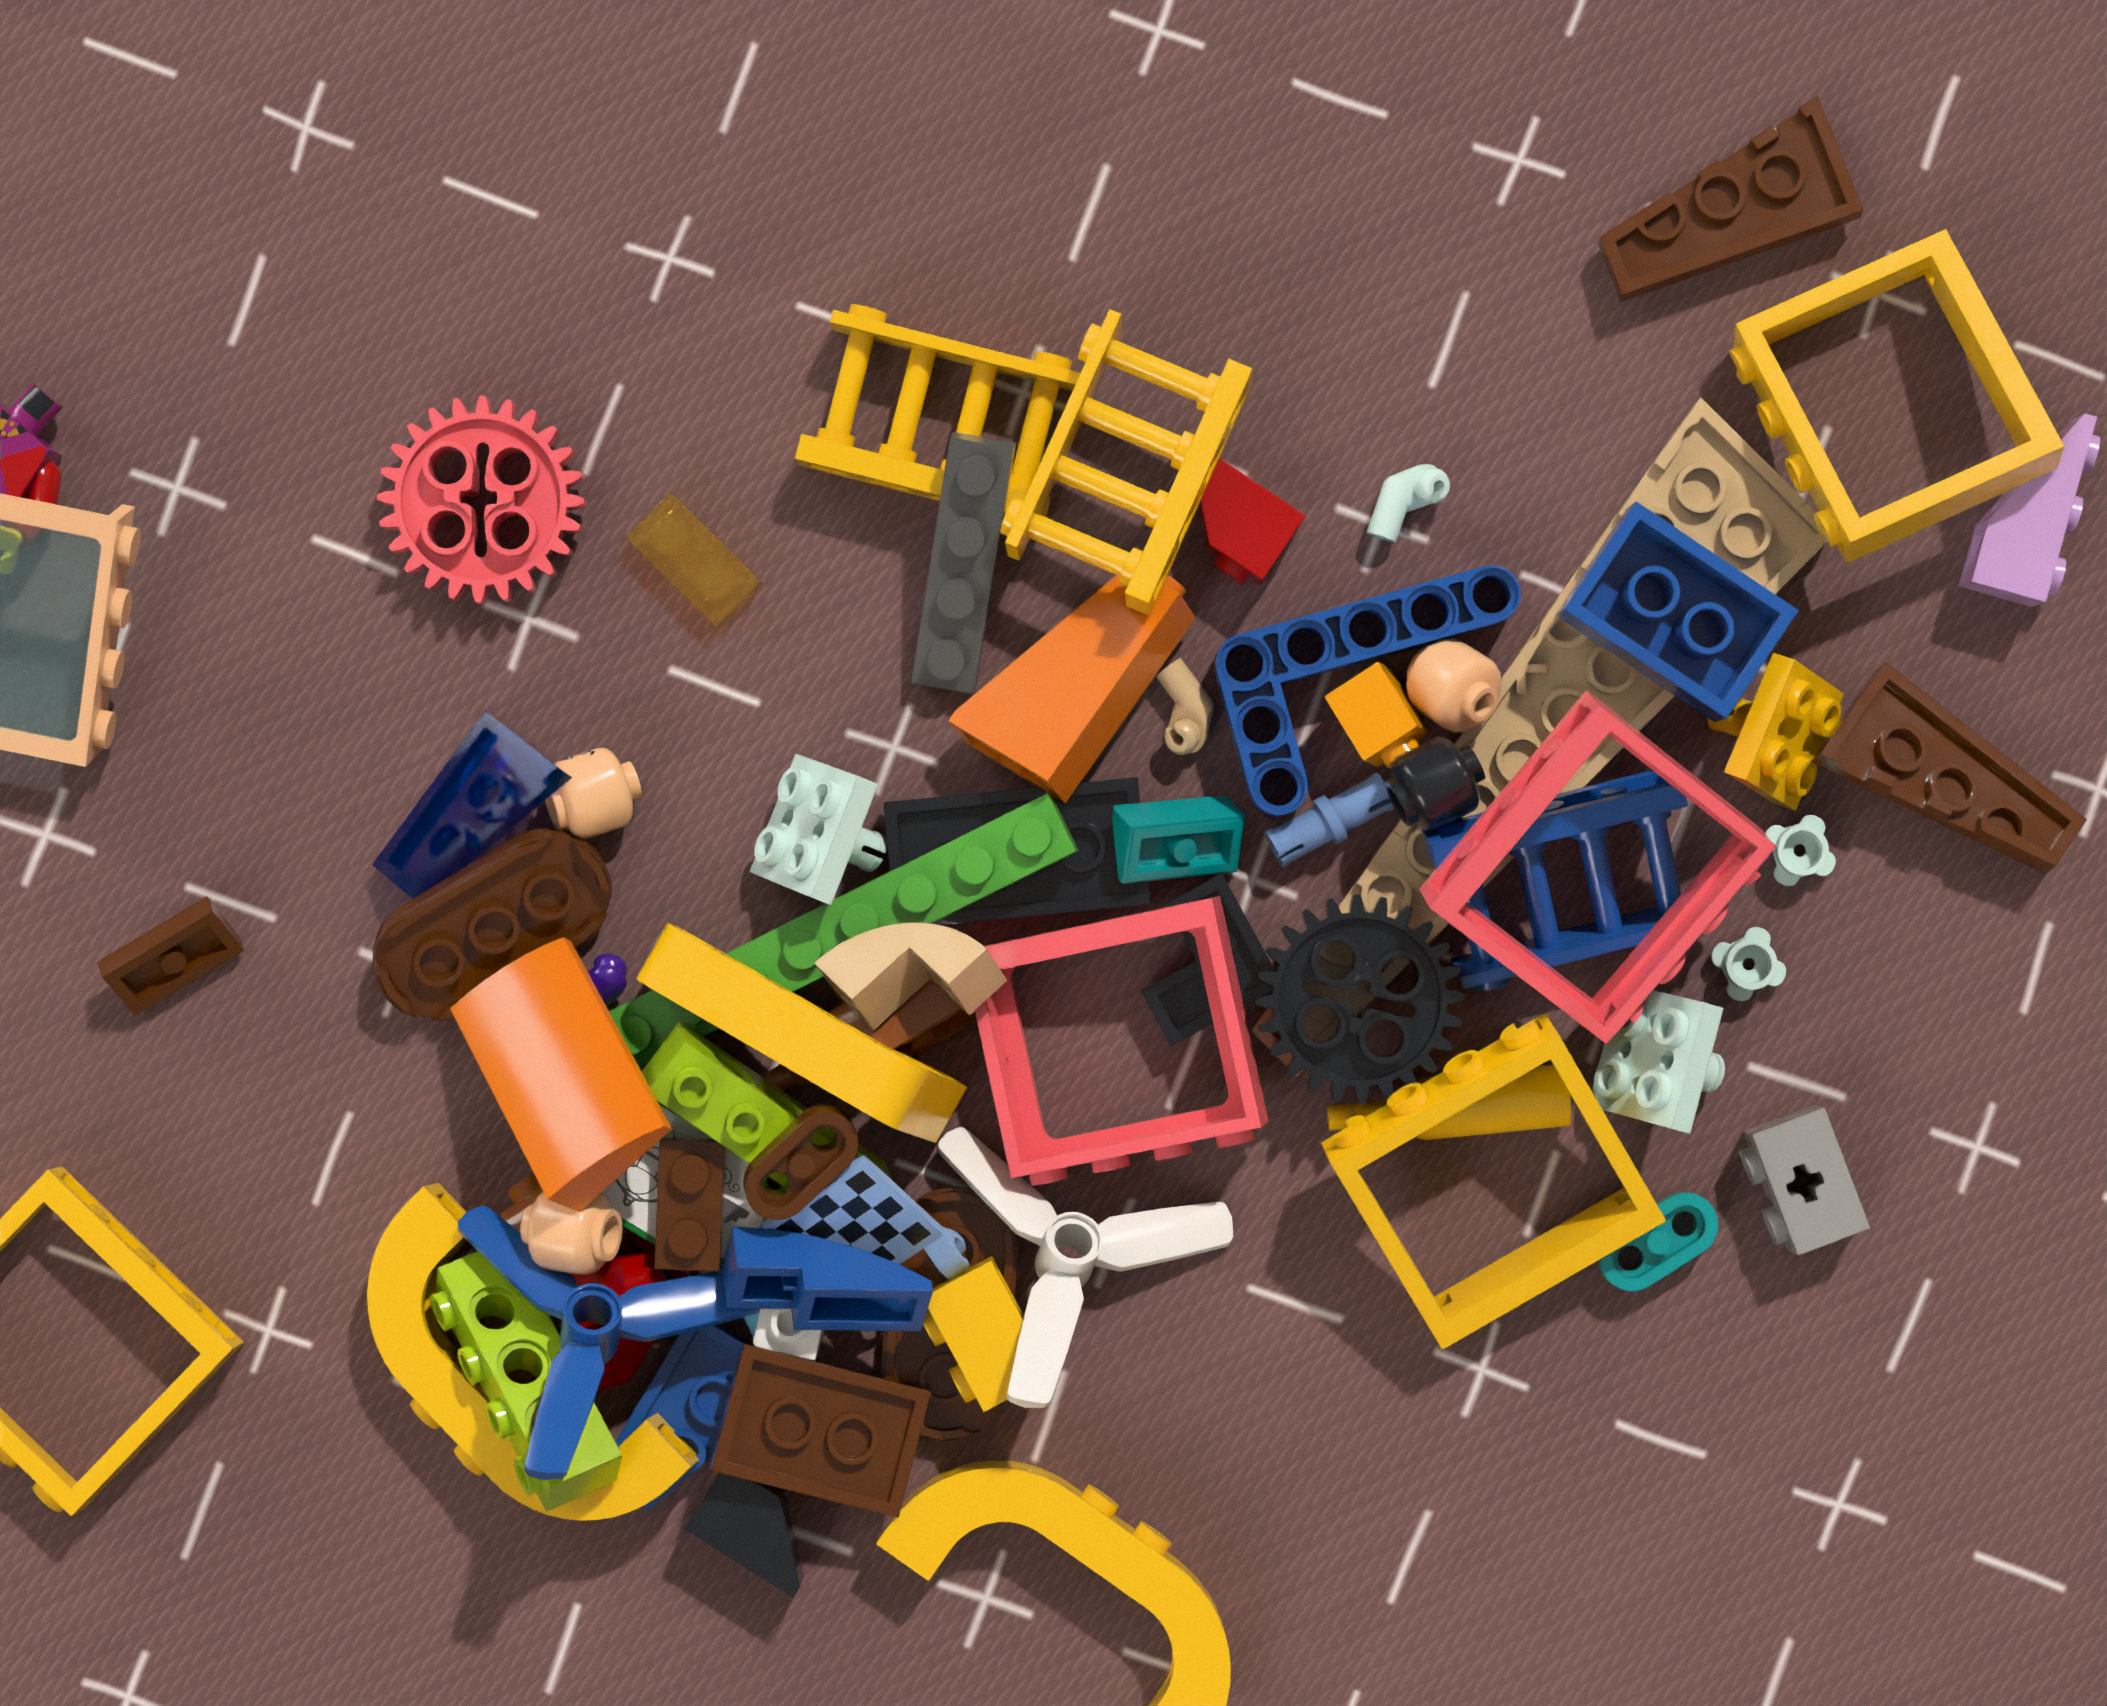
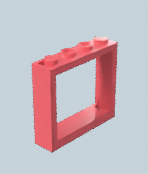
M1586 690L1419 890L1429 908L1607 1044L1629 1019L1633 1023L1638 1020L1643 1011V1001L1659 983L1666 984L1677 975L1685 962V952L1701 934L1707 935L1719 926L1728 911L1727 903L1743 885H1751L1761 876L1757 869L1769 857V854L1776 845L1760 827ZM1609 735L1730 831L1732 835L1596 995L1591 998L1467 901L1600 743Z

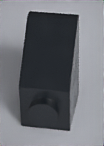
M719 1473L686 1525L685 1530L794 1598L802 1584L804 1575L784 1489Z

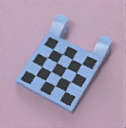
M864 1154L852 1161L845 1170L795 1216L784 1220L766 1219L761 1222L764 1229H776L817 1236L862 1249L898 1264L903 1263L924 1249L938 1270L948 1279L957 1277L970 1267L968 1260L961 1255L966 1250L964 1239L956 1231L942 1227Z

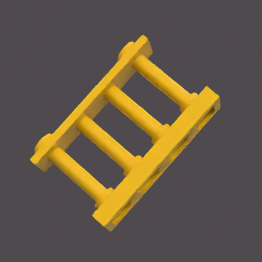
M850 304L848 313L833 310L830 320L833 331L848 334L849 337L826 427L818 428L816 437L801 434L795 456L798 465L940 501L946 459H942L940 469L915 463L917 453L912 451L935 357L973 366L956 429L957 433L981 437L997 373L1034 382L1011 471L1005 514L1014 497L1024 501L1040 465L1059 388L1073 391L1081 374L1071 370L1073 361L1059 355L1040 351L1035 352L1034 360H1029L885 323L887 313L867 306ZM874 341L911 350L887 444H880L878 453L853 447L856 437L850 435ZM1048 497L1041 513L1044 517H1047L1050 497Z
M1109 309L1102 327L1092 323L1084 337L1078 359L1085 362V365L1024 501L1016 497L1013 498L1002 521L1000 533L1008 536L1005 541L1008 556L1018 561L1021 560L1029 539H1032L1120 576L1119 584L1127 586L1125 591L1126 606L1150 616L1250 391L1253 368L1228 359L1221 377L1210 373L1208 378L1118 341L1123 331L1122 315ZM1107 365L1196 401V409L1205 412L1196 433L1192 434L1185 431L1180 436L1094 400L1093 396ZM1081 423L1172 460L1170 467L1179 470L1170 492L1159 489L1154 494L1068 458L1067 454ZM1055 481L1146 518L1145 525L1153 528L1144 550L1133 547L1131 552H1127L1042 516V510Z

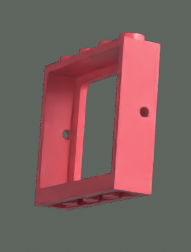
M1220 896L984 946L1007 979V982L975 1010L1011 1178L1029 1175L1031 1186L1069 1178L1067 1167L1091 1162L1093 1173L1129 1166L1131 1164L1128 1154L1153 1150L1155 1160L1179 1157L1193 1152L1192 1141L1212 1137L1216 1139L1217 1148L1243 1144L1255 1140L1253 1129L1261 1128L1269 1122ZM1181 931L1190 932L1194 936L1228 1089L1227 1101L1219 1106L1068 1137H1050L1044 1128L1012 979L1014 969L1021 965Z

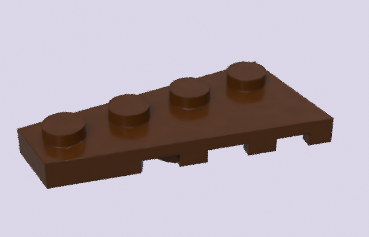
M1816 96L1799 107L1797 113L1775 127L1773 125L1750 139L1748 145L1721 162L1718 160L1699 172L1697 178L1672 194H1665L1602 235L1598 245L1620 302L1854 221L1861 218L1863 207L1819 97Z
M1886 662L1875 670L1811 760L1812 763L2043 873L2048 872L2057 865L2087 820Z

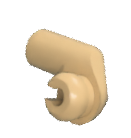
M1180 657L1155 677L1175 702L1169 726L1165 729L1164 733L1165 744L1173 753L1186 755L1199 751L1207 741L1214 703Z

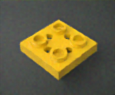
M1773 653L1753 702L1740 698L1730 712L1733 716L1728 715L1726 719L1713 722L1708 718V725L1711 730L1738 737L1724 773L1772 803L1796 811L1802 796L1806 795L1814 784L1817 775V765L1812 763L1811 760L1840 720V703L1844 693L1795 659Z

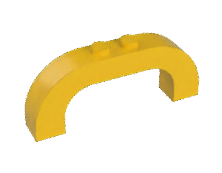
M439 1183L423 1186L394 1216L384 1231L372 1259L367 1288L368 1315L376 1346L393 1376L414 1398L410 1401V1406L414 1413L430 1428L437 1430L441 1427L456 1442L457 1446L454 1448V1453L468 1470L477 1476L485 1473L503 1492L517 1502L549 1516L580 1521L612 1518L646 1505L672 1487L699 1461V1458L696 1456L697 1453L682 1437L676 1436L675 1430L657 1412L646 1419L618 1447L622 1458L617 1481L547 1512L536 1492L531 1495L525 1492L514 1467V1459L518 1456L509 1438L500 1440L493 1431L485 1407L486 1403L490 1401L480 1382L472 1385L466 1378L459 1362L458 1348L450 1341L444 1330L440 1327L430 1302V1296L435 1294L438 1267L448 1264L454 1255L468 1243L457 1229L458 1221L466 1211Z
M1002 1460L973 1462L947 1470L917 1488L903 1501L899 1518L892 1516L878 1535L876 1544L929 1581L952 1547L968 1532L980 1526L997 1522L1017 1523L1032 1528L1144 1606L1164 1626L1172 1645L1171 1665L1164 1683L1148 1706L1227 1705L1231 1679L1229 1648L1222 1620L1208 1591L1183 1563L1167 1552L1172 1545L1170 1540L1143 1521H1140L1136 1529L1114 1515L1120 1506L1105 1493L1090 1484L1082 1492L1056 1474L1026 1463Z

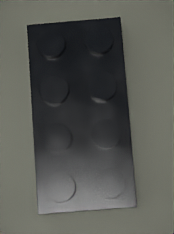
M1138 777L1082 782L1077 786L1066 804L1053 797L1079 852L934 924L949 925L1149 905L1148 881L1122 884L1118 880L1112 825L1113 806L1140 803ZM1038 787L883 802L890 871L1047 794V792Z

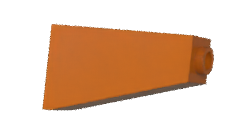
M1116 575L955 710L948 720L967 745L1066 804L1196 619L1182 597L1186 590L1169 575L1165 580L1150 616L1126 606L1125 591L1127 586L1119 584L1120 576Z

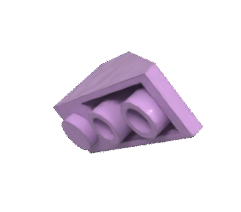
M2085 413L2071 420L2058 434L2064 444L2058 468L2005 492L1975 525L1959 587L2030 607L2045 603L2048 594L2053 596L2057 594L2066 569V559L2059 557L2065 533L2073 534L2082 513L2083 498L2076 496L2082 472L2089 473L2092 470L2099 452L2100 436L2093 435L2097 420L2096 416Z

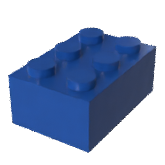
M1636 501L1624 511L1555 616L1713 722H1717L1728 717L1799 610Z

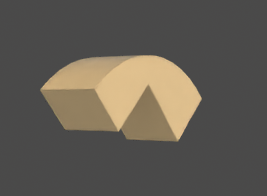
M900 923L866 931L840 943L814 962L836 995L873 1031L930 979L968 1015L973 1013L1007 982V979L989 951L978 941L955 929L929 923Z

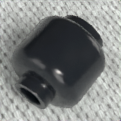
M1438 736L1397 756L1391 764V778L1386 780L1384 785L1394 809L1406 826L1410 827L1416 823L1423 830L1436 831L1471 813L1478 807L1480 792L1477 783L1485 780L1486 777L1479 759L1468 745L1458 749L1448 738Z

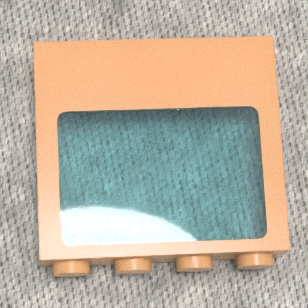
M0 493V750L86 767L103 749H109L116 729V713L108 711L111 688L116 689L118 687L124 668V652L116 650L119 627L124 628L129 620L133 599L132 591L124 589L127 566H133L136 561L141 540L140 529L132 527L135 506L122 504L111 514L105 515Z

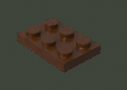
M742 1343L709 1469L714 1472L899 1518L931 1391Z

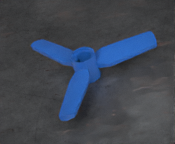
M479 1206L469 1210L458 1221L457 1229L459 1233L537 1309L562 1320L560 1334L561 1351L552 1360L525 1460V1473L539 1480L561 1479L567 1475L604 1374V1364L615 1355L618 1349L619 1337L648 1342L753 1315L761 1310L727 1308L722 1272L635 1286L620 1297L612 1289L601 1284L591 1283L578 1286L575 1278L569 1273L547 1270L538 1266L532 1260L528 1244L522 1241L520 1232L490 1208ZM592 1321L601 1324L603 1328L590 1330L583 1328L579 1324Z

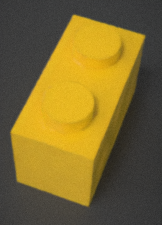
M992 1256L968 1268L957 1277L948 1279L933 1287V1293L923 1322L934 1345L938 1346L946 1342L958 1364L950 1368L949 1372L964 1401L969 1403L977 1398L983 1412L1007 1400V1390L1024 1318L1019 1305Z

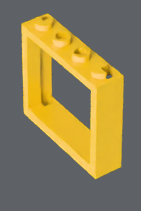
M1946 229L1735 324L1733 349L1728 352L1737 367L1736 376L1743 385L1752 383L1761 400V403L1756 406L1757 412L1766 433L1771 439L1780 436L1790 457L1785 458V465L1793 485L1800 494L1809 491L1819 510L1814 513V521L1820 536L1826 537L1830 547L1837 545L1846 564L2058 468L2064 444ZM1924 275L2016 447L1859 518L1769 345Z
M1545 1013L1518 1029L1512 1023L1502 1031L1499 1040L1478 1052L1476 1050H1469L1460 1053L1444 1066V1072L1423 1084L1411 1083L1401 1087L1388 1098L1387 1105L1366 1117L1357 1115L1346 1119L1347 1128L1321 1142L1331 1166L1442 1350L1666 1222L1665 1217L1571 1054ZM1551 1060L1624 1188L1434 1296L1359 1172V1169L1544 1062Z
M61 1166L48 1169L0 1218V1252L47 1205L201 1353L78 1482L0 1408V1461L11 1468L19 1465L36 1482L32 1489L45 1505L56 1512H61L64 1509L70 1516H73L85 1509L245 1342Z

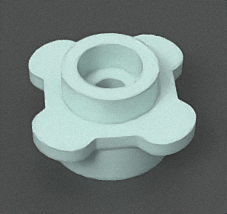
M1806 815L1802 817L1799 824L1786 828L1780 825H1773L1766 830L1765 834L1776 845L1772 851L1776 863L1773 875L1778 883L1784 886H1793L1800 877L1814 873L1819 876H1826L1834 869L1836 863L1835 856L1829 852L1828 842L1823 835L1826 827L1821 818L1815 815ZM1798 844L1803 845L1805 848V854L1801 857L1794 854V847Z
M1749 928L1743 938L1731 944L1720 942L1712 950V963L1722 969L1728 981L1726 987L1727 994L1734 1000L1746 1001L1750 999L1754 990L1763 988L1766 985L1777 986L1785 978L1786 967L1782 962L1777 961L1774 950L1769 946L1771 941L1770 934L1763 928ZM1746 958H1751L1754 961L1753 969H1744L1743 961Z

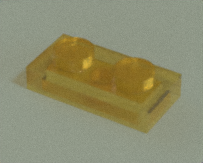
M671 492L626 536L717 628L762 584Z

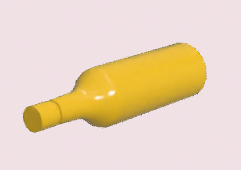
M1553 1064L1537 1066L1416 1136V1138L1433 1140L1571 1126L1570 1093ZM1435 1076L1417 1078L1416 1083L1423 1084ZM1387 1100L1367 1101L1366 1104H1359L1357 1102L1354 1104L1327 1105L1329 1131L1347 1128L1346 1119L1357 1115L1366 1117L1387 1105Z

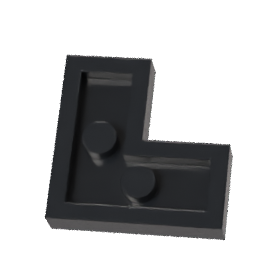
M1221 873L1166 903V905L1170 907L1217 896L1221 897L1245 1007L1254 1002V999L1265 996L1272 991L1271 985L1256 978L1257 972L1276 971ZM1181 931L1194 954L1196 961L1141 990L1171 1047L1213 1024L1194 936L1188 931Z

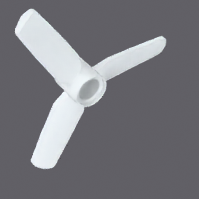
M963 1127L947 1132L937 1146L938 1153L1017 1235L1040 1246L1035 1258V1270L1039 1280L1030 1290L1007 1390V1399L1011 1403L1024 1408H1044L1051 1401L1084 1300L1081 1287L1088 1281L1094 1266L1121 1272L1229 1246L1233 1239L1232 1216L1223 1202L1185 1205L1110 1216L1098 1225L1089 1216L1078 1212H1066L1057 1216L1052 1204L1021 1176L1011 1178L1008 1164ZM1056 1247H1071L1080 1254L1081 1258H1068L1062 1255Z

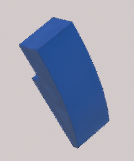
M732 1226L722 1265L727 1308L791 1309L794 1330L921 1331L933 1293L931 1280L898 1263L853 1246L817 1236L776 1229Z

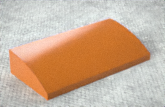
M562 937L525 954L484 980L450 1008L547 1200L579 1212L582 1211L672 1130L571 940Z

